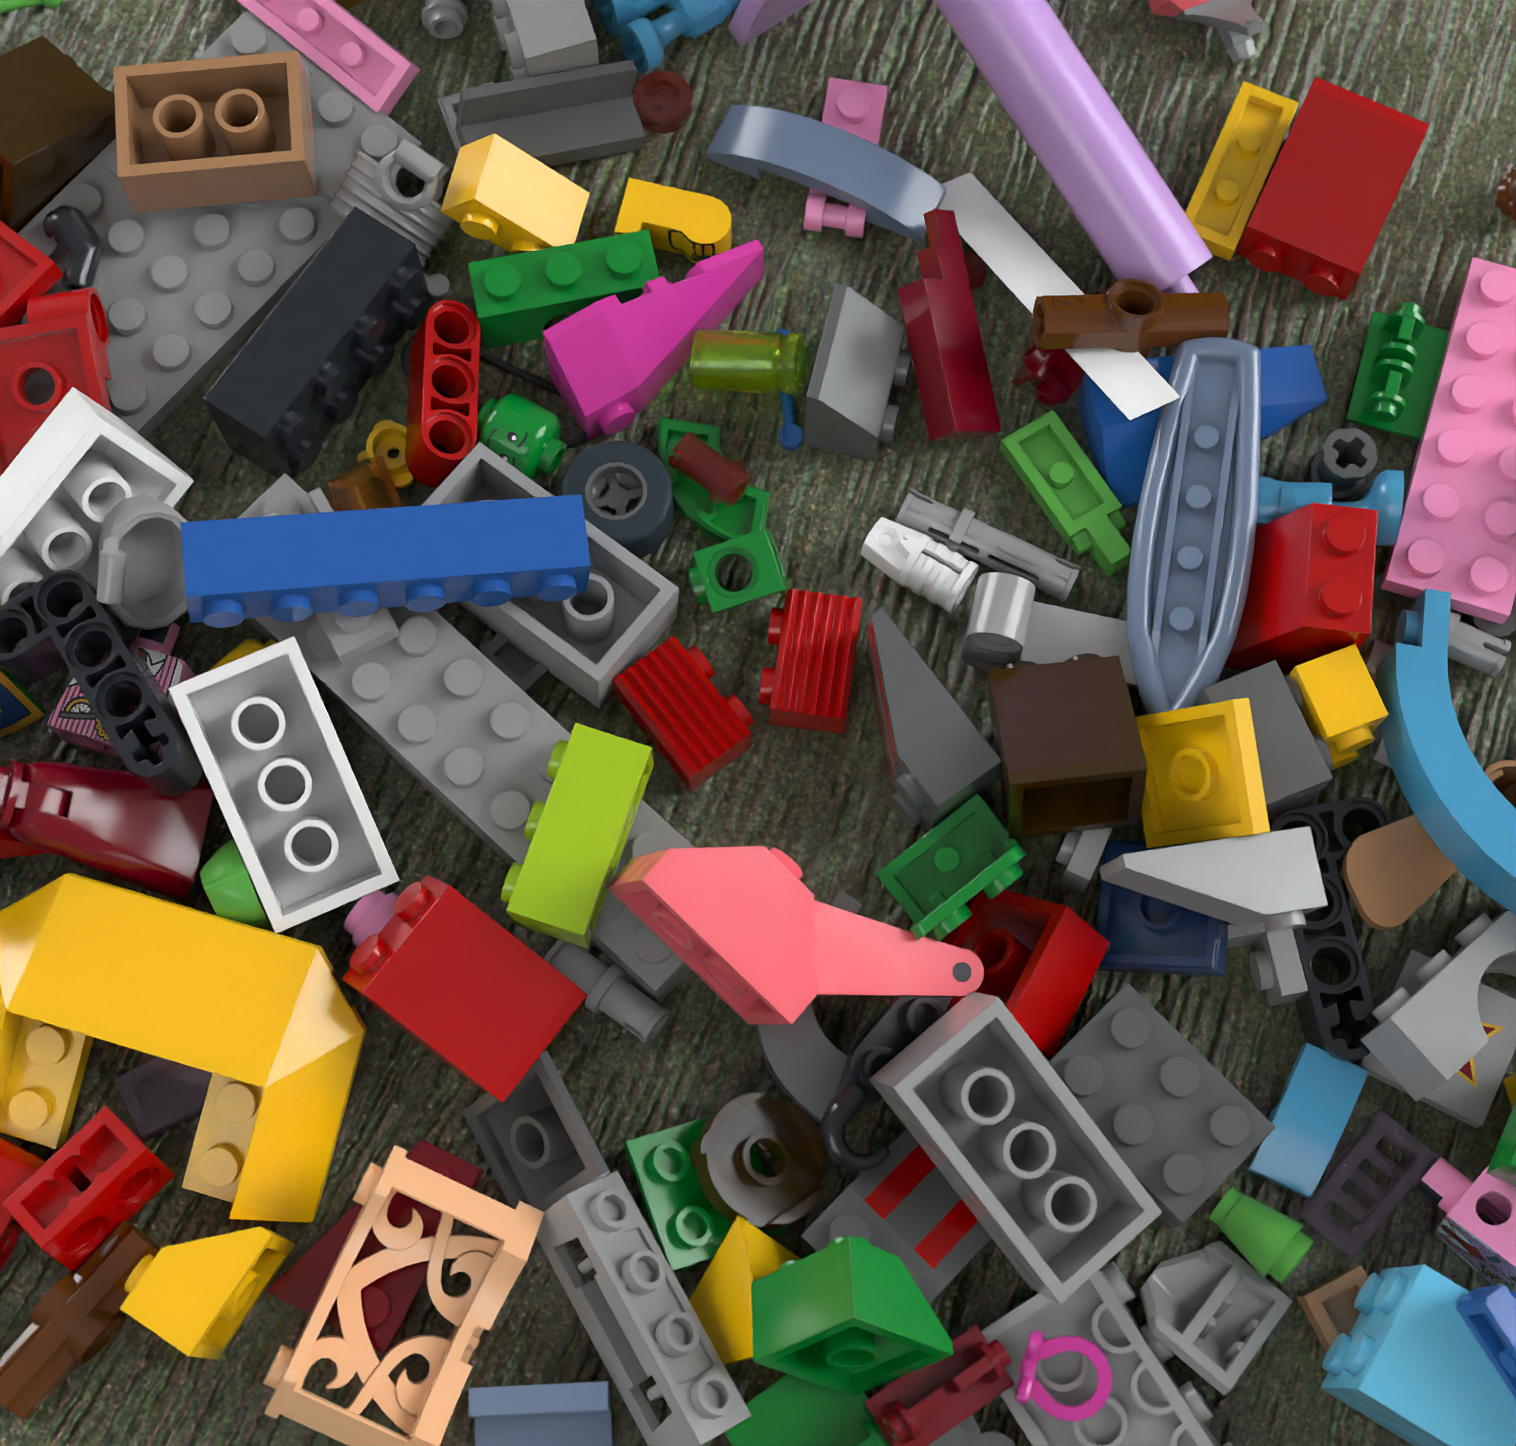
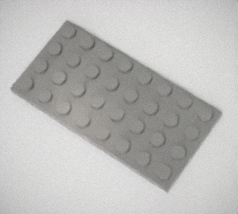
M247 9L197 59L297 51L298 49ZM299 51L300 58L311 88L317 196L135 213L117 177L115 138L18 233L22 238L53 260L63 274L69 253L61 243L55 242V236L48 238L43 228L44 218L50 211L62 205L72 206L83 211L103 240L104 248L93 287L101 298L108 322L109 344L106 351L112 380L106 381L111 413L124 421L144 439L265 319L345 219L328 206V202L333 199V192L338 191L340 187L339 182L344 180L345 171L350 169V162L355 160L356 152L362 151L380 163L384 156L398 148L404 138L424 150L423 143L382 111L379 114L301 51ZM404 167L397 173L396 185L409 172ZM62 277L44 295L68 291L61 286ZM27 312L13 326L28 323ZM38 370L27 379L25 391L28 399L35 405H41L49 401L53 396L55 382L47 370Z

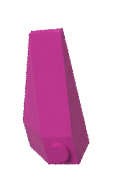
M758 239L699 261L689 270L682 281L673 284L667 282L664 276L655 278L645 283L643 288L645 293L638 298L621 304L615 294L594 302L542 332L551 381L581 429L585 431L589 441L602 433L612 435L629 426L635 419L636 414L644 409L764 276V248Z

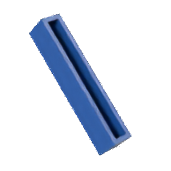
M582 494L180 522L185 589L190 623L204 622L208 626L219 628L238 625L246 618L272 617L280 622H297L309 618L312 613L339 611L344 616L362 617L377 612L379 608L406 606L409 610L416 612L437 610L446 603L472 601L478 606L492 607L505 604L511 598L538 596L539 599L549 602L563 601L572 598L577 593L586 592L591 569Z

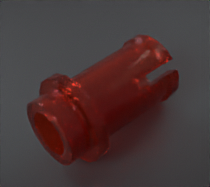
M693 432L687 433L674 447L673 452L680 456L677 457L673 454L669 457L668 464L710 492L709 499L714 504L724 502L726 505L732 506L744 494L751 480V476L744 471L745 465L739 459L733 462L729 461L698 439L697 435Z

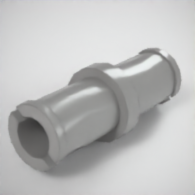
M560 939L557 940L544 958L546 962L587 994L584 1005L587 1009L596 1015L603 1011L638 1037L639 1041L644 1045L649 1044L667 1022L671 1011L666 1007L660 1006L626 981L627 973L614 964L609 968L580 946Z

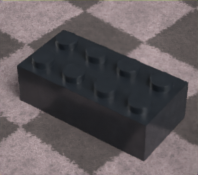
M356 206L352 208L203 397L229 448L277 479L284 473L292 479L298 471L304 472L311 467L320 453L321 441L335 423L342 424L348 419L356 407L360 390L371 376L378 377L385 371L393 358L394 346L407 329L410 331L415 330L422 323L429 310L431 297L415 243Z

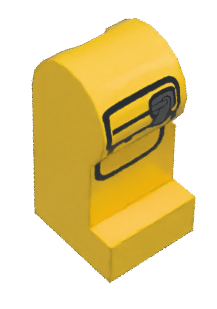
M633 178L628 179L614 230L615 235L649 229L653 248L683 253L695 264L731 249V214L728 207L721 200L700 193Z

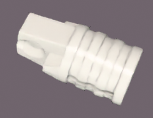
M881 517L873 526L861 550V555L899 585L910 588L913 593L919 596L922 595L927 598V601L943 607V610L950 614L954 612L963 599L979 568V565L975 562L964 559V556L950 551L947 546L941 543H936L928 535L884 517Z

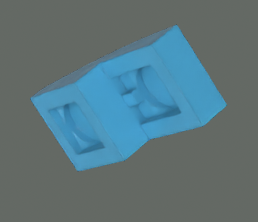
M1304 1044L1296 1058L1278 1105L1269 1114L1268 1120L1276 1128L1255 1149L1247 1171L1307 1199L1311 1198L1341 1138L1369 1071L1351 1062L1334 1058L1326 1051L1314 1045Z

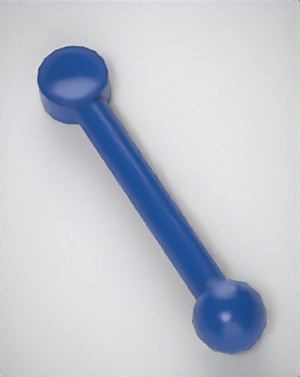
M781 328L772 334L770 343L773 349L777 351L784 426L779 431V443L782 448L792 451L801 446L803 432L796 425L789 355V350L794 344V337L790 331Z

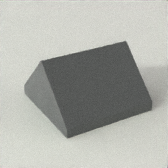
M547 1051L542 1052L503 1103L486 1093L462 1111L509 1206L513 1209L516 1208L519 1201H522L545 1212L566 1194L611 1174Z

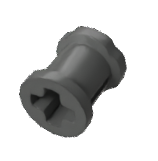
M1358 428L1334 430L1327 436L1320 453L1316 455L1309 467V481L1332 483V501L1341 502L1351 499L1359 492L1365 477L1372 472L1377 463L1378 457L1375 452L1376 445L1374 440L1366 432ZM1341 460L1348 464L1345 469L1337 465Z

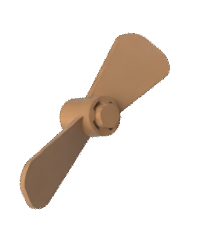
M1516 759L1514 761H1498L1490 765L1484 773L1497 790L1516 809ZM1415 814L1360 835L1349 846L1343 860L1344 882L1360 916L1369 926L1381 931L1393 930L1403 924L1458 870L1439 850L1419 823Z

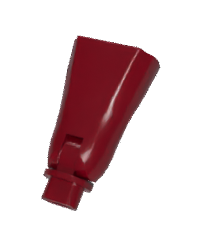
M12 760L7 767L0 766V830L5 829L9 825L8 832L19 841L31 847L59 855L102 871L134 886L176 901H181L186 897L195 881L213 790L208 779L200 778L198 783L189 792L180 796L166 797L156 793L131 771L79 766L61 762H34L23 765L21 762Z

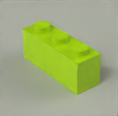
M576 722L569 741L562 739L557 741L547 769V777L554 779L546 803L536 800L531 809L524 832V838L531 840L530 847L523 865L516 862L511 865L501 893V901L509 903L506 911L512 924L588 949L609 892L606 886L614 878L654 766L652 747Z

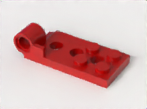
M94 287L30 298L27 303L28 323L0 328V477L72 387L111 412L106 381L112 380L106 351L109 344V329L103 303ZM38 370H47L55 382L54 394L46 403L35 405L26 395L25 386L27 379Z

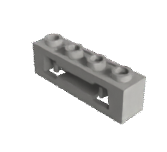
M618 1171L566 1194L544 1212L536 1237L648 1446H702L752 1416ZM577 1237L588 1255L585 1260L577 1265L579 1270L586 1274L592 1268H595L597 1272L594 1276L595 1280L586 1284L583 1283L575 1264L564 1246V1243ZM650 1376H653L657 1384L647 1390V1397L650 1401L664 1397L672 1411L661 1424L639 1387V1384Z

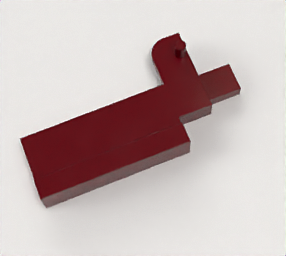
M933 209L923 214L930 247L917 252L922 279L898 289L930 441L982 439L1001 432L971 290L983 285L985 270L982 258L977 253L963 252L954 211Z

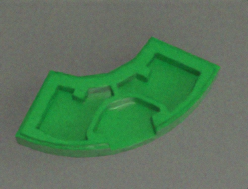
M659 417L657 430L658 456L671 477L673 500L684 516L698 530L717 543L765 529L770 504V492L747 485L730 470L720 449V427Z

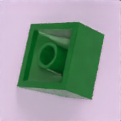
M844 1236L836 1238L828 1243L827 1248L803 1259L784 1262L779 1266V1270L751 1282L753 1362L849 1396H855L953 1355L950 1337L900 1257L870 1245L869 1241L862 1237Z

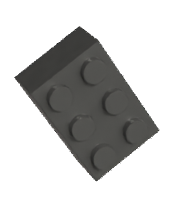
M1129 983L1048 1062L1162 1211L1157 1218L1169 1230L1182 1225L1276 1128Z

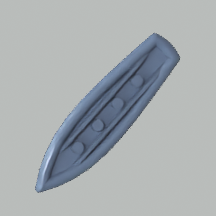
M1205 337L1185 340L1179 344L1168 384L1180 398L1161 407L1150 451L1132 538L1127 581V633L1132 668L1147 715L1199 706L1197 699L1202 690L1216 684L1236 640L1247 599L1254 556L1258 512L1261 353L1258 347L1235 339Z

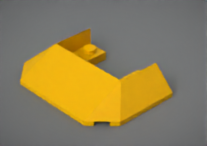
M74 873L62 875L0 911V1132L53 1149H57L66 1143L93 1038L211 1072L212 1076L182 1188L233 1203L229 1219L312 1223L316 1219L367 1028L355 1006L350 1007L331 973L334 969L322 947Z

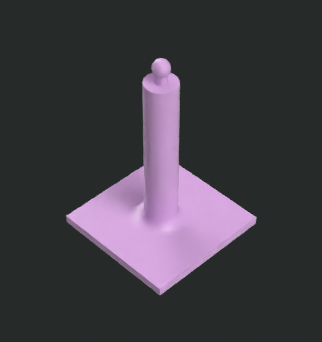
M741 0L727 28L741 47L814 0ZM934 0L1118 282L1125 279L1144 280L1153 284L1162 293H1199L1188 274L1211 259L1213 255L1047 0Z

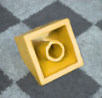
M256 1227L163 1247L156 1257L149 1254L134 1268L124 1286V1290L130 1294L119 1309L187 1356L218 1360L296 1244L280 1234L263 1227Z

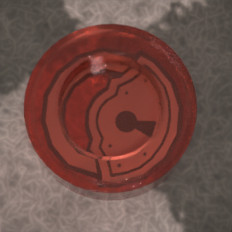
M655 71L644 76L634 89L633 101L641 124L647 130L662 134L671 133L682 128L690 119L693 108L692 92L687 81L680 75L671 71Z

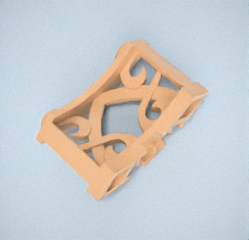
M394 1145L383 1168L372 1162L369 1164L353 1197V1201L363 1205L325 1281L293 1349L283 1344L280 1346L266 1374L263 1384L273 1388L274 1392L264 1414L275 1419L281 1414L348 1446H440L455 1405L473 1367L468 1364L470 1357L478 1345L483 1330L490 1331L506 1297L526 1264L544 1215L543 1211L522 1201H519L515 1209L508 1207L405 1158L407 1150ZM397 1191L441 1211L435 1235L421 1237L423 1221L420 1214L413 1207L412 1218L407 1225L397 1227L388 1221V1206ZM453 1218L498 1239L466 1234H451ZM372 1227L377 1239L387 1248L371 1254L352 1266ZM455 1258L451 1264L450 1276L456 1272H465L470 1276V1286L463 1294L451 1296L443 1291L441 1271L444 1259ZM428 1261L426 1273L428 1291L437 1310L444 1318L454 1324L448 1339L437 1335H417L407 1338L393 1346L379 1361L365 1326L360 1290L374 1280L394 1270ZM337 1297L338 1314L343 1337L328 1335L317 1338ZM411 1354H421L428 1360L429 1371L422 1381L413 1382L408 1379L406 1367L398 1375L396 1385L388 1376L400 1361ZM330 1358L337 1366V1374L326 1384L328 1389L344 1386L353 1378L357 1371L363 1385L346 1408L302 1389L307 1372L317 1360ZM373 1398L382 1411L406 1435L397 1433L359 1414Z

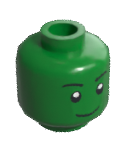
M507 394L499 401L491 398L477 415V439L475 445L479 442L532 481H535L541 473L550 477L560 465L567 447L566 443L559 440L561 434L559 416L519 394Z

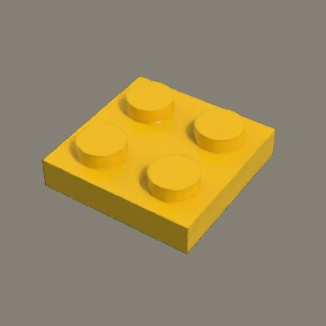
M1249 698L1233 699L1135 717L1148 769L1141 812L1147 848L1270 832Z

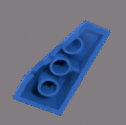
M1310 345L1259 349L1261 353L1260 440L1262 438L1268 439L1327 402L1328 397ZM1175 356L1145 358L1168 383ZM1085 372L1076 398V405L1094 466L1121 503V509L1139 506L1161 407L1129 420Z

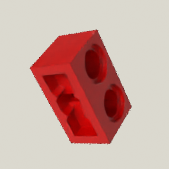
M105 1106L13 1192L2 1205L41 1249L74 1273L94 1254L95 1250L104 1243L123 1220L129 1221L175 1174L131 1128Z

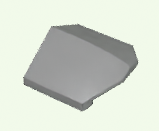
M1216 1241L1206 1245L1201 1250L1162 1261L1140 1288L1150 1333L1224 1396L1232 1389L1293 1302L1266 1278L1263 1279L1252 1266L1222 1241Z

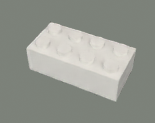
M295 636L168 688L275 933L284 931L399 881Z

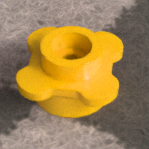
M382 420L374 426L373 431L368 436L366 450L360 452L357 458L359 468L364 474L372 475L377 473L386 477L395 488H405L413 483L415 478L412 477L407 469L405 460L406 427L392 420ZM393 449L400 452L396 458L388 456V453Z

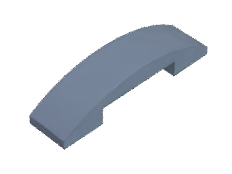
M731 105L706 151L708 160L759 180L764 171H768L865 209L867 222L920 243L927 232L923 214L933 209H939L946 195V187L911 163L880 146L829 124L772 108Z

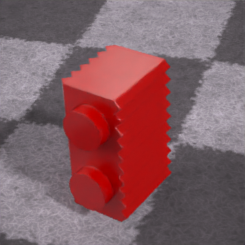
M792 588L787 589L784 608L772 607L767 644L779 646L776 668L763 667L759 693V704L770 706L769 724L838 734L845 733L863 599L859 597L849 598L845 595L836 596L832 593L823 594L821 592L812 593L808 590L799 591Z
M672 636L665 643L658 645L654 651L648 652L644 658L637 660L633 666L627 667L623 673L618 674L613 679V686L619 702L623 704L626 711L630 713L634 721L691 792L751 748L752 734L748 728L754 724V721L748 710L733 693L723 698L710 682V679L715 676V671L704 654L695 645L685 650L676 637Z

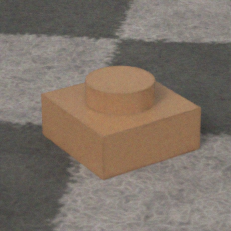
M1353 1266L1297 1296L1326 1353L1339 1334L1345 1333L1350 1337L1353 1335L1349 1333L1360 1314V1311L1354 1308V1302L1358 1292L1368 1278L1362 1266Z

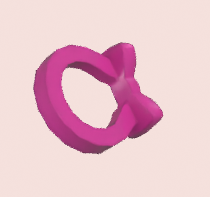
M1032 1330L1030 1332L1025 1357L1020 1363L1021 1375L1015 1392V1400L1020 1404H1027L1029 1398H1031L1046 1413L1059 1420L1080 1421L1093 1416L1105 1405L1112 1388V1370L1106 1355L1095 1343L1081 1336L1062 1335L1044 1341V1333L1040 1330ZM1063 1351H1077L1087 1356L1095 1365L1098 1373V1386L1093 1396L1086 1402L1076 1406L1063 1405L1055 1401L1046 1391L1043 1384L1036 1379V1367L1040 1359L1049 1358Z

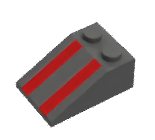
M880 608L871 615L865 655L890 787L894 791V794L890 796V800L899 816L909 827L913 828L919 824L927 834L977 793L982 798L989 795L1002 760L883 608Z
M906 1128L888 1146L889 1156L877 1167L863 1171L801 1235L800 1242L814 1254L827 1248L828 1243L836 1238L844 1236L862 1237L868 1240L870 1245L899 1256L928 1304H930L991 1237Z

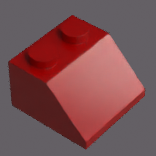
M982 890L965 903L973 914L947 934L943 943L971 950L980 958L983 964L984 976L981 985L975 993L999 997L1041 1054L1052 1059L1110 942L1068 906L1003 890L991 900ZM966 995L952 998L948 1004V1011Z

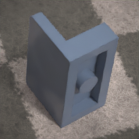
M611 1382L468 1388L469 1417H475V1446H613Z

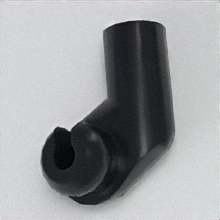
M68 205L59 206L46 215L43 228L48 238L55 236V242L61 243L69 253L61 286L68 291L93 287L104 248L103 240L83 211Z

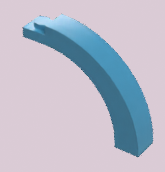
M1425 588L1409 610H1402L1395 630V644L1376 668V689L1389 714L1380 724L1385 749L1404 797L1419 823L1439 850L1468 880L1492 900L1516 915V809L1497 790L1480 767L1466 742L1457 720L1448 679L1451 593Z

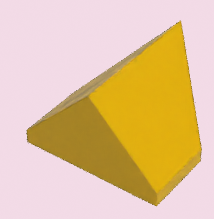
M739 1215L736 1217L689 1299L692 1308L724 1365L753 1359L751 1282L779 1270V1266L784 1262L801 1259Z

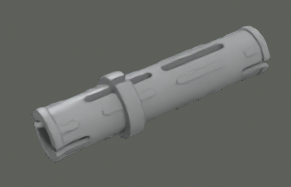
M910 489L896 518V523L926 534L933 538V541L947 546L950 551L979 561L1001 573L1013 574L1027 579L1035 585V588L1065 603L1082 566L1056 557L1043 549L975 519V512L965 507L960 512L932 500L930 497L917 492V490Z

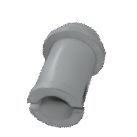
M425 0L426 6L421 12V19L423 25L429 29L432 36L440 39H450L461 34L468 20L466 6L460 0Z

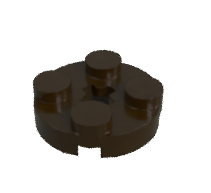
M752 1092L732 1099L707 1119L699 1138L692 1144L690 1160L696 1169L698 1181L706 1198L717 1212L728 1219L731 1225L739 1215L759 1230L772 1231L783 1228L802 1218L818 1203L824 1186L820 1187L822 1180V1167L827 1164V1151L825 1150L817 1125L798 1105L786 1099L780 1103L772 1098L761 1097L766 1093ZM751 1146L757 1153L767 1150L771 1154L774 1161L767 1167L771 1178H767L762 1173H757L753 1169L749 1153Z

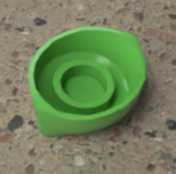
M233 838L222 845L200 871L204 891L217 916L264 930L272 929V924Z

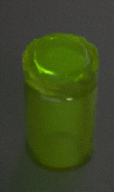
M718 329L697 330L691 354V375L693 386L696 390L779 394L784 390L785 395L799 396L801 394L807 372V348L803 334L789 333L786 337L783 333Z

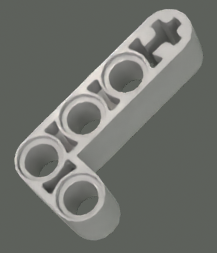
M988 572L979 577L961 658L966 664L989 671L1001 669L1003 666L1016 661H1031L1039 665L1065 662L1075 655L1085 653L1097 654L1101 657L1119 655L1130 700L1133 703L1143 704L1132 668L1127 621L1033 601L1036 590L1035 585L1020 576L1001 572Z

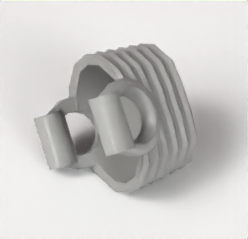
M405 138L398 148L384 156L380 163L364 152L357 151L355 160L350 162L351 167L345 171V178L339 182L340 187L338 191L333 192L334 197L328 202V206L343 218L356 206L416 244L423 267L425 260L431 258V251L438 248L437 243L441 239H445L444 234L446 231L451 230V224L455 221L440 212L442 204L438 202L442 196L444 178L450 168ZM403 167L425 181L423 191L415 197H405L398 191L396 177L398 171Z
M146 495L122 499L104 517L99 543L96 600L106 603L108 609L126 626L150 630L167 627L188 611L180 522L187 521L162 500Z

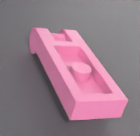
M829 77L822 122L879 146L888 86ZM810 188L803 230L822 232L824 226L844 229L845 236L863 238L866 223L865 209L850 203L849 206L828 203L829 195Z

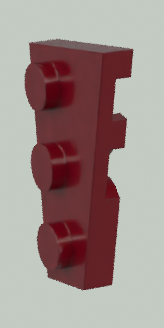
M423 1139L405 1156V1158L472 1190H475L484 1173L482 1169ZM397 1191L388 1206V1221L397 1227L407 1225L411 1221L413 1207L420 1214L423 1221L421 1237L435 1235L441 1211ZM356 1203L266 1292L310 1315L363 1205ZM453 1218L451 1234L459 1221L458 1219ZM372 1227L352 1266L371 1254L387 1248L377 1239ZM428 1261L394 1270L374 1280L360 1290L364 1322L369 1339L375 1350L386 1354L393 1347L427 1282ZM336 1297L324 1323L342 1332Z

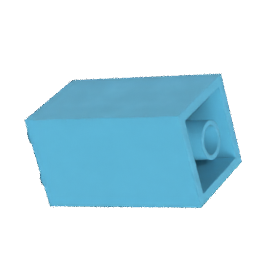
M1424 1264L1382 1269L1380 1275L1372 1273L1364 1282L1354 1302V1308L1360 1311V1314L1349 1333L1353 1334L1352 1337L1345 1333L1339 1334L1324 1357L1322 1368L1328 1371V1374L1320 1388L1414 1446H1516V1399L1455 1308L1457 1306L1456 1301L1468 1294L1469 1291Z

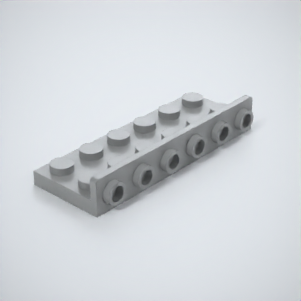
M1113 1261L1105 1267H1101L1061 1304L1038 1293L981 1330L988 1343L994 1339L998 1340L1006 1349L1011 1359V1363L1005 1369L1015 1384L1000 1394L1032 1446H1219L1204 1423L1214 1417L1212 1411L1191 1380L1180 1386L1165 1363L1174 1357L1173 1352L1150 1333L1148 1323L1141 1326L1130 1310L1127 1302L1133 1299L1135 1294ZM1032 1330H1040L1044 1333V1341L1062 1335L1081 1336L1095 1343L1106 1355L1112 1370V1388L1105 1405L1093 1416L1080 1421L1059 1420L1046 1413L1031 1398H1029L1027 1404H1020L1015 1400V1392L1021 1375L1020 1363L1025 1357L1029 1334ZM1063 1351L1049 1358L1040 1359L1036 1367V1379L1043 1384L1046 1391L1055 1401L1063 1405L1076 1406L1086 1402L1093 1396L1098 1386V1373L1095 1365L1087 1356L1077 1351ZM1228 1441V1442H1226L1225 1444H1223L1222 1446H1234V1445H1233V1443H1232L1231 1441Z

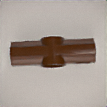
M1125 279L1113 284L1109 294L1036 296L1033 308V337L1037 350L1113 348L1121 352H1139L1144 358H1147L1152 347H1178L1182 341L1196 338H1227L1229 332V305L1224 292L1161 293L1157 287L1144 280Z
M123 1220L76 1274L70 1273L54 1284L32 1310L29 1317L32 1323L0 1358V1404L22 1420H29L46 1399L58 1389L62 1381L77 1364L79 1366L84 1365L94 1358L110 1342L123 1323L124 1319L121 1315L124 1311L119 1308L130 1294L124 1290L128 1277L144 1257L149 1254L156 1257L161 1247L131 1222Z

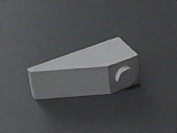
M1310 826L1122 854L1100 867L1103 881L1237 926L1264 922L1266 933L1282 932L1306 926L1305 914L1328 905Z

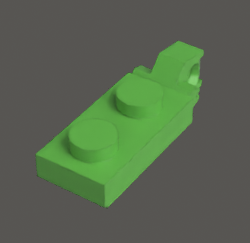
M1052 410L1001 440L1000 451L1067 546L1071 545V548L1078 556L1089 551L1090 556L1107 578L1129 565L1131 548L1119 533L1126 526V522L1120 514L1122 505L1055 411L1053 412Z

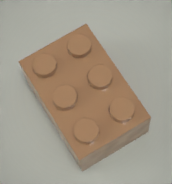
M298 50L114 67L117 177L135 213L317 196L311 88Z

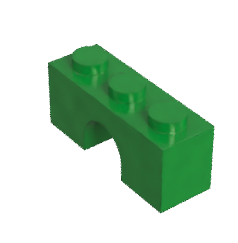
M649 229L468 263L478 319L486 349L543 339L542 332L544 331V326L551 319L568 312L580 311L594 302L614 294L620 303L623 304L640 297L645 293L643 291L645 283L659 277Z

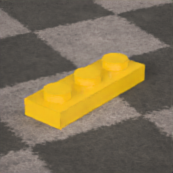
M1243 81L1185 212L1211 254L1231 261L1299 102Z

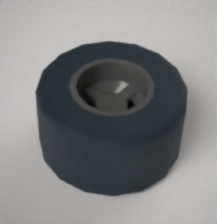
M624 440L601 442L582 451L568 466L561 485V496L582 494L585 519L640 559L653 553L667 538L674 519L671 477L662 461L647 448ZM608 509H611V510H613V511H616L617 514L612 513V512L609 511Z

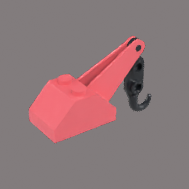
M765 846L674 848L633 857L606 888L749 1025H792L817 995L895 996L848 1053L837 1093L829 1102L822 1117L821 1137L825 1150L835 1163L848 1170L866 1171L881 1164L889 1156V1148L881 1145L871 1153L861 1154L854 1152L849 1148L845 1140L846 1125L858 1111L884 1099L869 1079L947 1013L948 1004L952 998L968 995L979 988L984 976L983 964L980 958L971 950L938 942L924 936L917 940L912 932L815 901L814 894L799 880L803 876L800 867L788 855L776 848H771L770 851Z

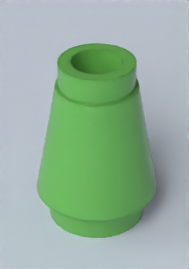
M1232 1187L1226 1193L1209 1217L1210 1220L1219 1226V1229L1263 1279L1269 1274L1281 1284L1291 1275L1315 1242L1302 1232L1304 1224L1247 1194H1242L1235 1187Z

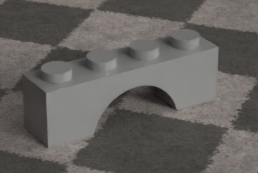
M1495 901L1494 903L1502 912L1493 920L1483 912L1458 933L1454 939L1462 948L1451 957L1442 949L1413 974L1421 983L1414 992L1409 994L1401 986L1371 1012L1379 1023L1361 1041L1416 1102L1447 1082L1489 1042L1480 1020L1477 1005L1478 987L1482 975L1486 973H1502L1516 977V915Z

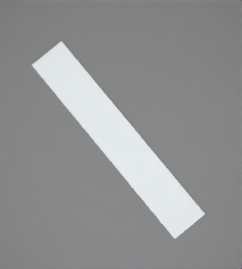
M971 172L942 184L946 187V195L939 209L954 211L961 237L1032 314L1036 296L1085 295ZM1113 348L1065 349L1129 420L1180 398L1174 389L1139 352H1121Z

